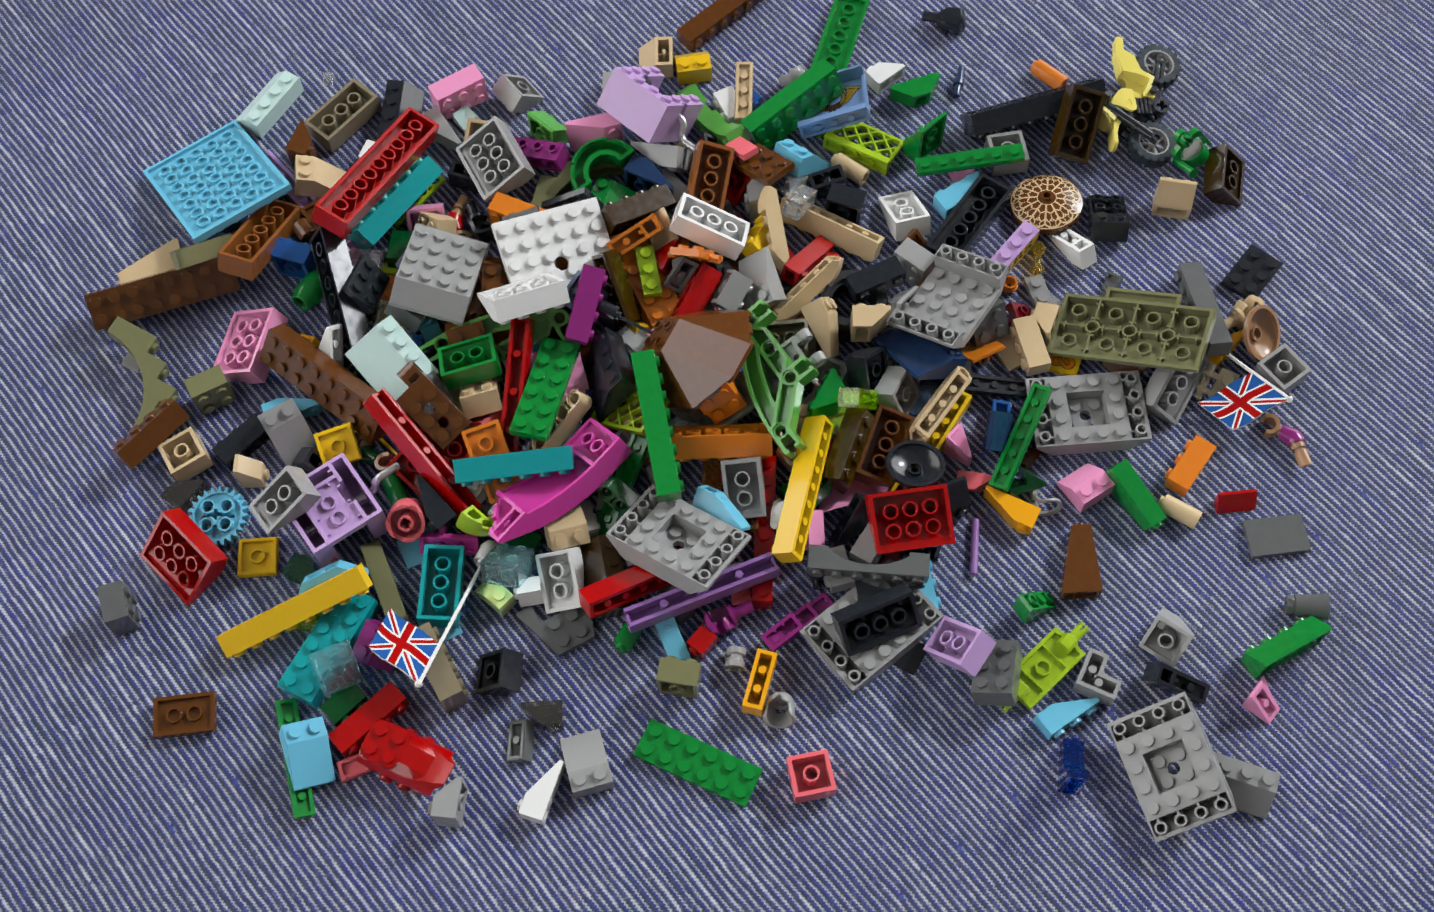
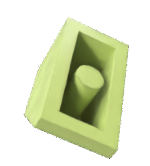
M487 578L474 591L475 594L502 617L516 604L514 595L502 584L490 578Z

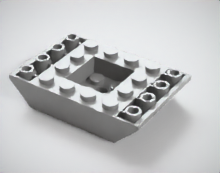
M1139 370L1025 379L1027 396L1033 383L1052 388L1051 396L1034 432L1036 449L1054 456L1129 450L1152 440ZM1085 413L1089 415L1090 419L1083 420L1080 414Z
M653 484L606 533V537L622 558L688 594L707 591L752 538L749 534L681 499L658 503L656 488ZM675 546H682L683 549H678V550H677V549H675L674 547H675Z
M888 559L883 564L893 563V561ZM866 578L861 581L882 589H889L901 584L893 583L891 580L874 582ZM904 582L907 586H914L912 582ZM855 586L799 632L854 692L870 684L927 637L944 615L919 589L912 590L923 626L849 657L835 630L830 613L858 602Z
M1185 691L1107 723L1156 843L1237 812L1232 792L1199 716ZM1173 763H1178L1180 771L1172 775L1169 772V767Z

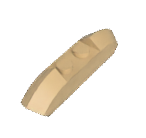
M764 186L758 200V214L764 215V227H768L769 230L766 233L767 244L769 245L766 247L769 248L775 267L782 272L784 264L790 258L777 189L772 186Z
M826 256L785 295L786 300L773 307L772 311L778 317L775 321L791 320L798 317L802 313L800 308L809 304L816 295L821 294L827 285L831 286L841 271L844 258Z
M957 366L942 382L909 429L910 440L925 442L929 439L971 382L972 377L965 368Z

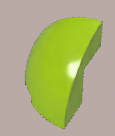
M471 505L461 512L456 527L473 536L488 537L490 536L488 534L489 528L493 527L494 520L492 515L486 517L474 505Z

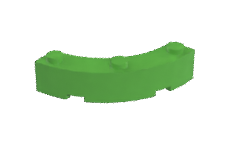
M695 83L688 85L675 94H693L704 104L694 123L700 135L706 132L717 138V144L724 146L739 136L747 141L751 140L742 124L726 123V119L716 110L712 111L705 104L707 100Z

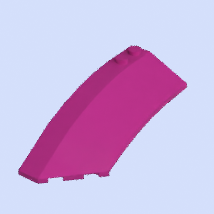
M590 417L564 445H572L575 469H570L571 473L560 475L559 471H553L551 476L539 477V473L531 474L532 478L520 479L501 491L497 489L496 496L498 497V502L493 508L492 519L494 522L493 527L489 528L488 534L499 544L542 528L556 520L591 495L633 451L620 437Z

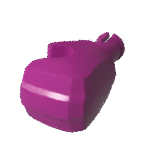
M750 600L736 607L728 603L726 607H718L705 612L704 623L715 635H721L739 625V618L754 612L755 609Z

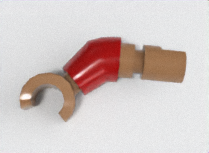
M460 195L453 209L447 215L457 219L456 234L472 238V235L464 230L462 224L463 214L466 212L464 204L466 202L470 204L471 200L465 195Z

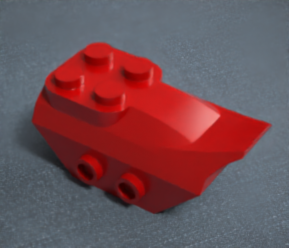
M383 718L373 724L358 754V762L379 775L381 781L387 784L393 782L398 785V789L406 793L410 790L429 797L434 789L444 786L455 766L452 759L453 751L436 744V740L429 736L424 738L419 736L418 732L410 727L404 729Z

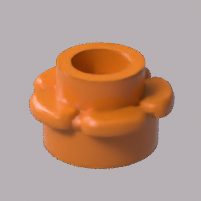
M1008 275L1006 277L1003 287L1004 292L1010 293L1017 290L1018 282L1014 276Z

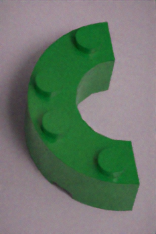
M602 137L587 142L580 147L571 162L570 177L573 191L583 187L591 191L593 186L589 176L595 166L610 162L623 168L627 165L633 154H635V150L629 144L616 138L614 140Z

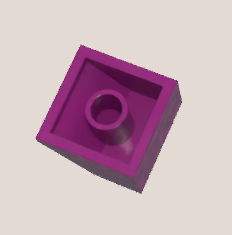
M367 619L350 657L368 666L393 673L396 667L379 658L369 648L382 622L376 619Z

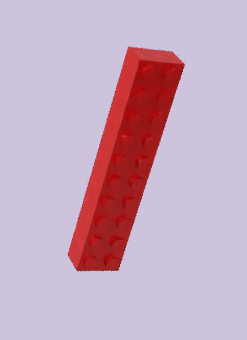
M408 107L315 204L311 220L344 239L436 138L439 124Z

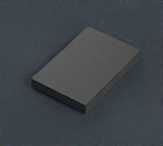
M1301 513L1243 520L1242 522L1251 559L1306 553L1311 550Z

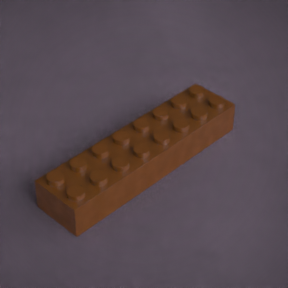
M218 257L183 269L175 270L174 268L85 294L84 299L95 329L98 331L109 328L117 316L130 322L241 290L243 286L240 277L218 271Z
M283 323L268 329L260 356L262 362L344 423L351 422L353 429L371 443L386 436V432L362 405L371 394L377 393L376 390Z

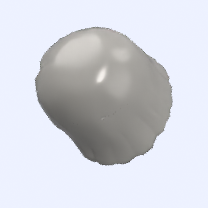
M775 692L770 695L762 718L766 725L777 729H784L794 725L796 722L795 704L790 694ZM775 709L786 710V712L778 714Z

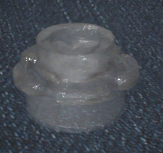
M330 70L322 72L324 85L332 87L333 83L336 82L334 72H330Z

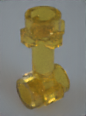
M1040 241L1035 242L1031 247L1034 265H1031L1030 271H1032L1033 276L1043 275L1045 266L1041 265L1042 255L1045 254L1046 247Z

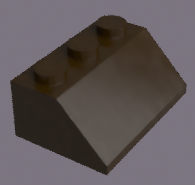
M1226 143L1210 148L1209 157L1205 162L1204 187L1202 188L1204 196L1212 203L1241 206L1245 161Z

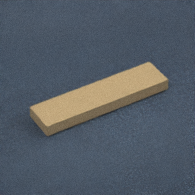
M736 62L734 123H740L742 119L752 113L753 62Z

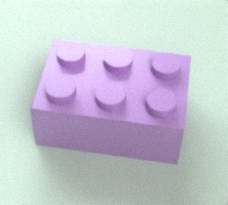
M944 615L923 650L937 661L976 677L997 642L984 631Z

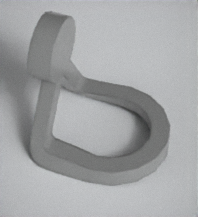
M1036 489L1030 491L1031 500L1034 501L1037 507H1039L1038 502L1058 503L1057 507L1053 510L1040 511L1039 517L1054 515L1062 509L1063 506L1060 499H1041Z

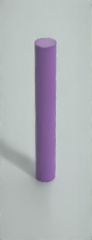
M973 518L971 524L969 574L972 576H976L978 573L980 520L977 518Z

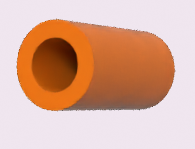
M1042 59L1035 60L1030 67L1033 76L1053 89L1065 86L1069 81V77Z

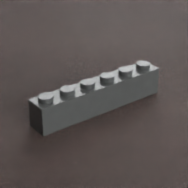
M1201 261L1179 263L1174 277L1180 286V294L1185 299V306L1213 308L1216 312V321L1205 352L1206 356L1229 355L1233 341Z

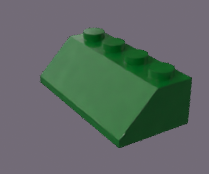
M1310 616L1307 619L1301 617L1293 623L1294 626L1291 628L1286 626L1277 632V636L1273 638L1268 636L1260 642L1261 645L1257 647L1252 645L1247 648L1241 661L1256 680L1319 644L1329 634L1332 627L1314 616Z

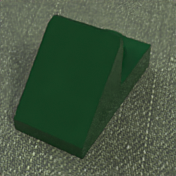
M1019 466L1020 479H1013L1007 494L1016 496L1045 487L1047 484L1039 476Z

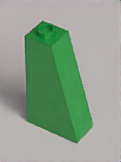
M1127 458L1105 471L1115 483L1111 493L1144 531L1150 528L1155 530L1163 525L1161 521L1167 518V516Z

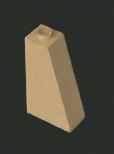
M178 238L169 241L118 273L120 280L117 281V284L174 269L169 252L183 248Z

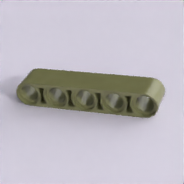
M236 231L169 252L175 270L218 257L217 252Z
M377 539L360 546L385 616L391 608L400 618L410 623L380 540Z

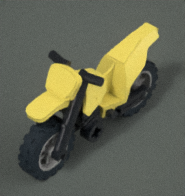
M1116 37L1112 44L1111 59L1116 81L1124 88L1118 90L1111 101L1112 92H1105L1107 96L1098 129L1103 132H1109L1108 149L1110 152L1116 151L1118 136H1120L1127 142L1128 153H1131V158L1135 159L1136 163L1142 164L1146 168L1152 167L1155 169L1158 166L1163 167L1172 158L1171 151L1176 143L1173 141V132L1168 130L1164 124L1160 125L1170 108L1169 103L1161 99L1163 88H1169L1178 78L1182 68L1180 66L1181 61L1177 58L1178 55L1171 51L1172 49L1166 48L1161 44L1146 45L1140 49L1135 57L1132 53L1124 50L1123 38ZM1128 126L1132 128V132H1129L1127 130Z

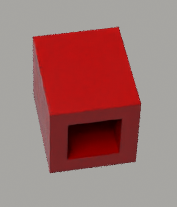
M702 624L687 640L688 652L695 658L699 656L703 660L718 643V636Z

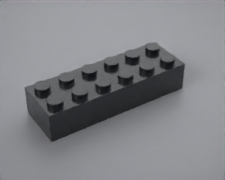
M982 172L926 243L925 249L935 255L941 245L946 244L971 253L1009 203L1013 189Z

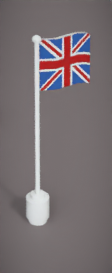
M1229 353L1226 356L1250 374L1233 381L1212 397L1197 402V404L1229 428L1236 430L1248 425L1269 409L1284 402H1292L1293 397L1286 395Z
M491 540L481 544L474 558V563L478 569L438 643L423 630L400 618L390 608L369 645L372 652L382 660L403 671L415 682L417 688H421L424 677L481 570L492 568L499 554V545Z

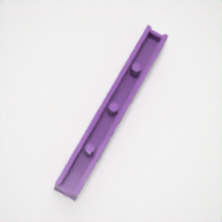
M772 551L725 569L707 591L688 594L676 588L624 608L623 616L630 633L632 634L780 576L779 567L771 554Z

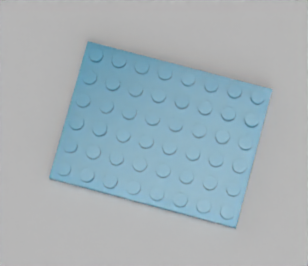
M236 120L143 171L196 244L205 241L210 236L221 232L224 228L293 190L287 179Z

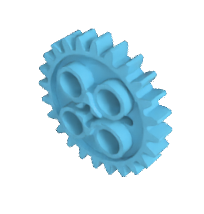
M221 486L218 487L217 491L212 487L211 493L204 491L203 498L198 495L199 502H192L195 508L189 509L192 513L189 516L190 519L218 547H220V543L222 546L227 547L228 541L234 544L233 538L235 537L241 539L239 533L246 532L243 526H249L245 520L251 518L247 514L250 508L246 506L248 502L244 497L238 494L235 489L231 490L229 487H226L224 490ZM229 505H232L231 508L226 511L227 507ZM230 523V526L225 529V526ZM211 524V527L206 530V527Z

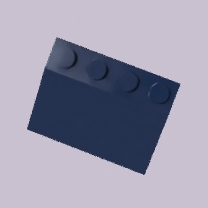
M896 327L874 337L873 340L879 346H885L886 353L917 380L946 379L957 366L964 368L968 360L962 354V351L957 348L952 349Z

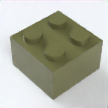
M219 364L183 380L192 400L202 415L211 413L215 409L229 405L234 400H237Z
M670 655L660 657L656 677L658 692L698 699L702 679L701 663L694 659L679 660L677 657Z

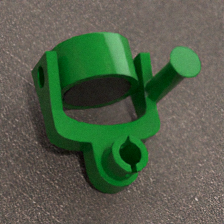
M1196 127L1188 132L1184 129H1178L1173 135V141L1176 145L1171 151V156L1174 158L1172 163L1189 174L1190 178H1194L1198 173V169L1193 168H1197L1207 161L1209 149L1206 145L1210 147L1212 143Z

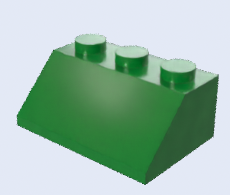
M492 332L437 348L441 378L448 391L503 375L501 360Z

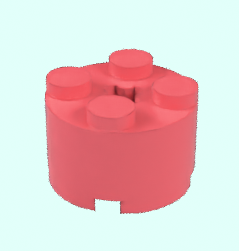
M403 498L396 501L391 506L386 518V529L389 535L405 543L417 540L424 532L428 521L423 504L416 498Z

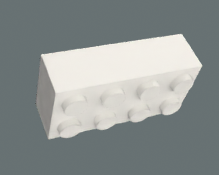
M683 193L675 207L669 231L736 261L745 247L750 223L687 193Z

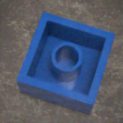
M278 238L272 250L271 258L279 274L302 280L308 273L316 269L309 243L296 242L291 238Z

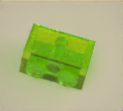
M839 387L837 394L839 407L877 410L878 391Z

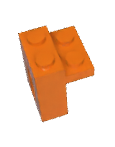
M735 380L730 384L726 382L720 386V392L710 400L706 398L700 403L701 407L699 409L704 415H708L715 425L747 406L746 399L736 388Z

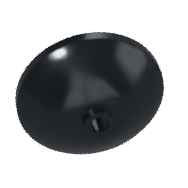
M908 440L895 445L889 451L886 459V468L890 476L899 484L909 488L926 487L936 484L943 477L946 467L942 453L933 445L919 440Z

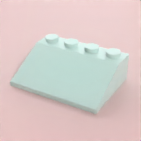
M391 315L374 326L345 353V356L374 390L379 392L382 388H385L395 401L409 388L399 378L397 373L410 360L415 362L433 383L439 377V371Z

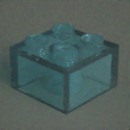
M497 544L480 562L482 583L519 588L535 570L534 549L526 548L522 545Z

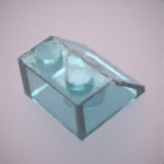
M348 639L309 655L310 664L324 697L363 681Z

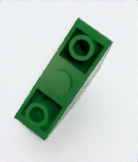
M929 73L926 76L896 83L890 86L889 98L912 108L927 104L939 85L940 73Z
M832 368L829 374H825L821 388L818 387L816 390L815 399L809 402L807 408L809 417L819 415L833 416L838 414L843 406L846 387L836 369Z
M1046 591L1020 594L1012 606L1023 623L1033 622L1057 607L1053 596Z

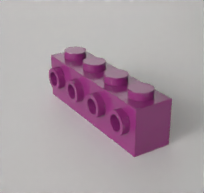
M514 136L531 167L562 172L571 156L566 145L561 142L556 143Z
M583 264L564 340L585 346L588 341L592 342L594 330H591L592 324L597 322L599 312H596L597 304L601 305L603 294L600 293L601 288L606 286L608 278L605 275V269Z

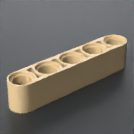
M578 390L570 391L560 405L548 441L533 439L525 451L560 447L590 409L592 404L591 397Z

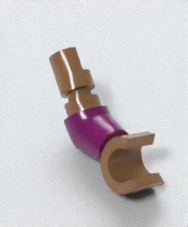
M1271 413L1264 414L1261 417L1260 421L1263 424L1267 423L1273 427V429L1266 430L1264 438H1272L1278 435L1277 438L1286 443L1292 452H1295L1294 457L1300 469L1312 464L1308 450L1304 449L1306 447L1304 443L1305 438L1298 429L1286 425L1281 427L1280 419Z

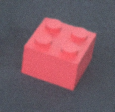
M827 749L786 757V766L795 804L836 796L837 789Z

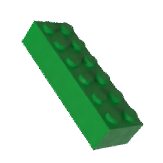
M823 58L742 119L740 123L751 139L749 142L754 145L759 143L771 149L775 146L776 142L781 141L798 128L797 122L812 118L842 95L845 91L836 68Z

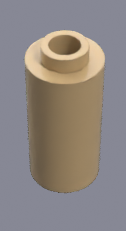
M843 153L834 154L831 158V167L841 164L846 177L860 186L868 179L870 170Z
M1169 494L1166 497L1162 495L1158 501V505L1165 515L1192 529L1195 528L1203 513Z

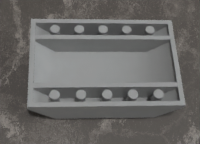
M416 223L397 271L388 305L463 326L482 270V263L485 262L490 244Z

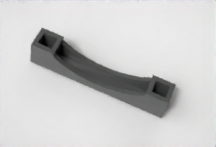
M809 545L807 574H811L813 577L827 575L835 579L851 577L853 580H863V578L874 582L891 580L893 583L912 582L914 585H922L927 583L929 579L930 554L910 552L909 556L903 560L873 565L844 559L831 552L829 546Z

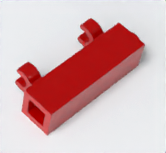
M819 235L784 264L780 278L795 287L826 256L840 257L839 254L832 253L835 244Z

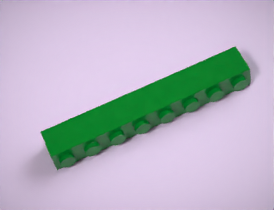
M654 349L631 353L658 503L682 499L681 492L685 491L683 479L679 480L678 478L681 468L679 461L675 462L674 456L678 455L676 443L672 444L671 442L674 432L672 425L668 426L667 420L671 419L669 408L664 406V402H667L666 391L661 390V385L664 384L663 376L657 370V367H661L659 355L655 356Z

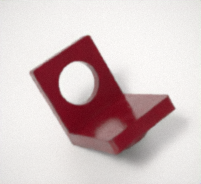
M1011 301L1005 306L1006 311L1009 312L1008 325L1012 323L1013 319L1030 316L1031 314L1028 306Z

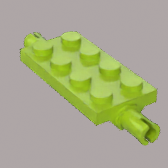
M1079 622L1070 633H1063L1055 627L1022 659L1017 701H1020L1029 711L1085 657L1086 654L1078 646V641L1089 632L1087 625L1083 628V622ZM1004 706L1002 710L1008 712L1012 706Z

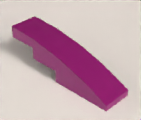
M823 592L810 603H805L794 613L790 612L762 634L760 638L772 652H775L800 636L799 631L834 603Z

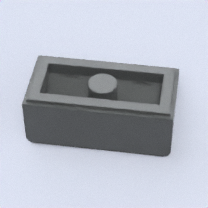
M528 719L510 721L507 762H532L534 722Z

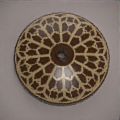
M1049 174L1035 175L1021 181L1012 191L1010 198V213L1015 222L1020 226L1026 220L1040 230L1039 234L1042 235L1057 234L1071 228L1079 220L1083 207L1082 195L1072 182L1063 177Z

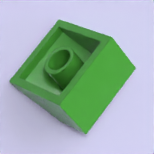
M544 111L527 112L530 133L536 139L556 143L561 142L563 144L569 142L566 125L557 122L553 115H548Z

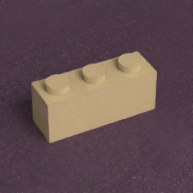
M1035 315L1013 319L1009 332L1011 338L1015 340V351L1021 357L1020 365L1022 370H1025L1027 376L1049 372L1051 360Z

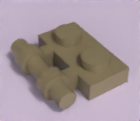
M1209 362L1207 369H1204L1202 373L1203 378L1200 384H1197L1195 388L1197 391L1194 398L1201 400L1203 394L1208 395L1207 398H1210L1233 381L1238 380L1240 375L1222 367L1217 374L1214 372L1216 364ZM1212 378L1215 379V381L1210 390L1206 387L1210 379Z

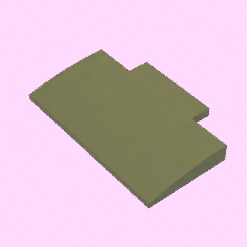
M1107 287L1105 297L1065 293L1047 351L1052 356L1198 373L1216 321V312L1213 308L1181 305L1182 294Z

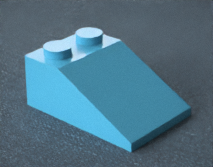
M784 139L775 144V153L794 162L795 168L789 173L797 178L831 167L829 162L794 143L793 140Z
M323 717L282 725L278 735L294 792L335 782L329 739Z

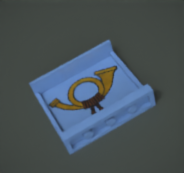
M861 64L837 71L845 92L812 118L797 122L803 139L871 120L866 76Z

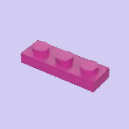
M422 533L419 537L421 554H424L425 544L464 546L466 555H476L480 548L479 537L470 534H443L440 536L439 533Z

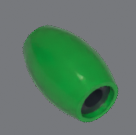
M316 269L308 273L299 282L292 295L294 304L303 311L316 307L324 300Z

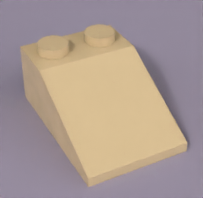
M296 155L294 195L322 197L346 171L314 156Z
M829 296L819 297L800 308L827 359L839 355L837 305Z

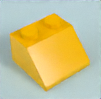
M708 51L674 55L678 85L712 81V66Z

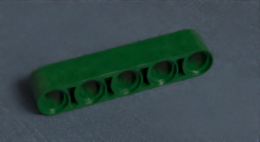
M611 475L598 489L599 496L621 516L640 498L622 480L614 475Z

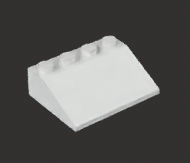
M548 273L477 293L479 300L492 320L500 323V325L508 324L514 318H528L529 314L535 312L536 314L545 313L547 309L552 307L559 309L570 302L566 281Z

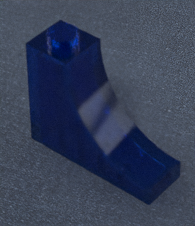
M1067 737L1060 744L1058 793L1078 795L1089 779V771L1085 770L1084 764L1085 741H1079L1076 737Z

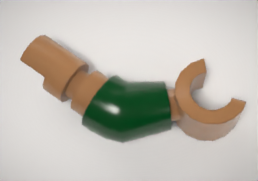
M356 432L357 442L363 458L361 460L362 463L374 466L380 472L388 468L387 464L395 456L390 452H378L370 441Z

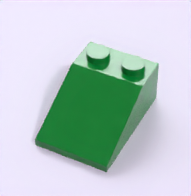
M944 111L924 126L921 125L914 134L908 135L904 139L902 152L914 163L915 158L929 156L942 145L947 113Z
M598 177L590 191L604 204L611 201L615 203L624 196L631 197L636 194V192L620 183Z

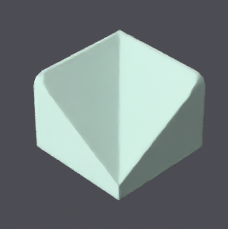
M466 105L452 115L454 123L464 132L466 131L468 118L477 119L476 114Z

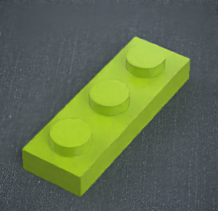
M653 245L635 247L643 297L662 296Z

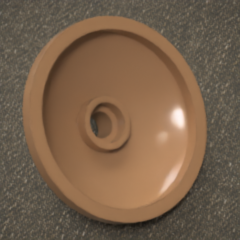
M1267 305L1254 306L1246 315L1243 323L1242 335L1245 348L1250 356L1257 361H1261L1275 351L1280 344L1279 321L1275 312Z

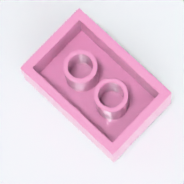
M475 64L465 67L428 86L433 108L437 106L446 120L453 118L452 115L465 105L470 109L489 99L484 77Z

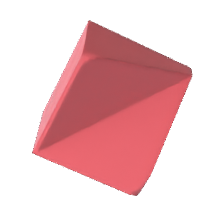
M750 588L731 595L733 607L748 600L752 603Z

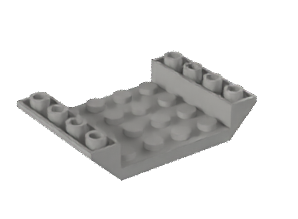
M942 244L934 255L935 267L904 310L895 308L887 319L886 324L952 349L965 347L1001 295L1009 266Z

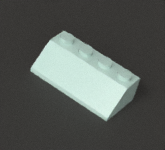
M286 70L277 73L239 115L236 121L243 129L262 139L304 91L300 78Z

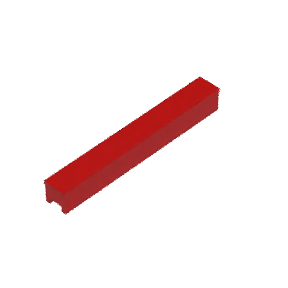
M530 317L511 319L501 416V428L510 453L520 452L523 447L516 442L518 436L509 433V428L530 374L535 320H532Z
M382 388L376 394H371L363 402L362 405L425 481L457 514L458 518L461 512L471 505H474L477 509L482 506L467 486L461 487V483H455V475L452 468L385 388Z

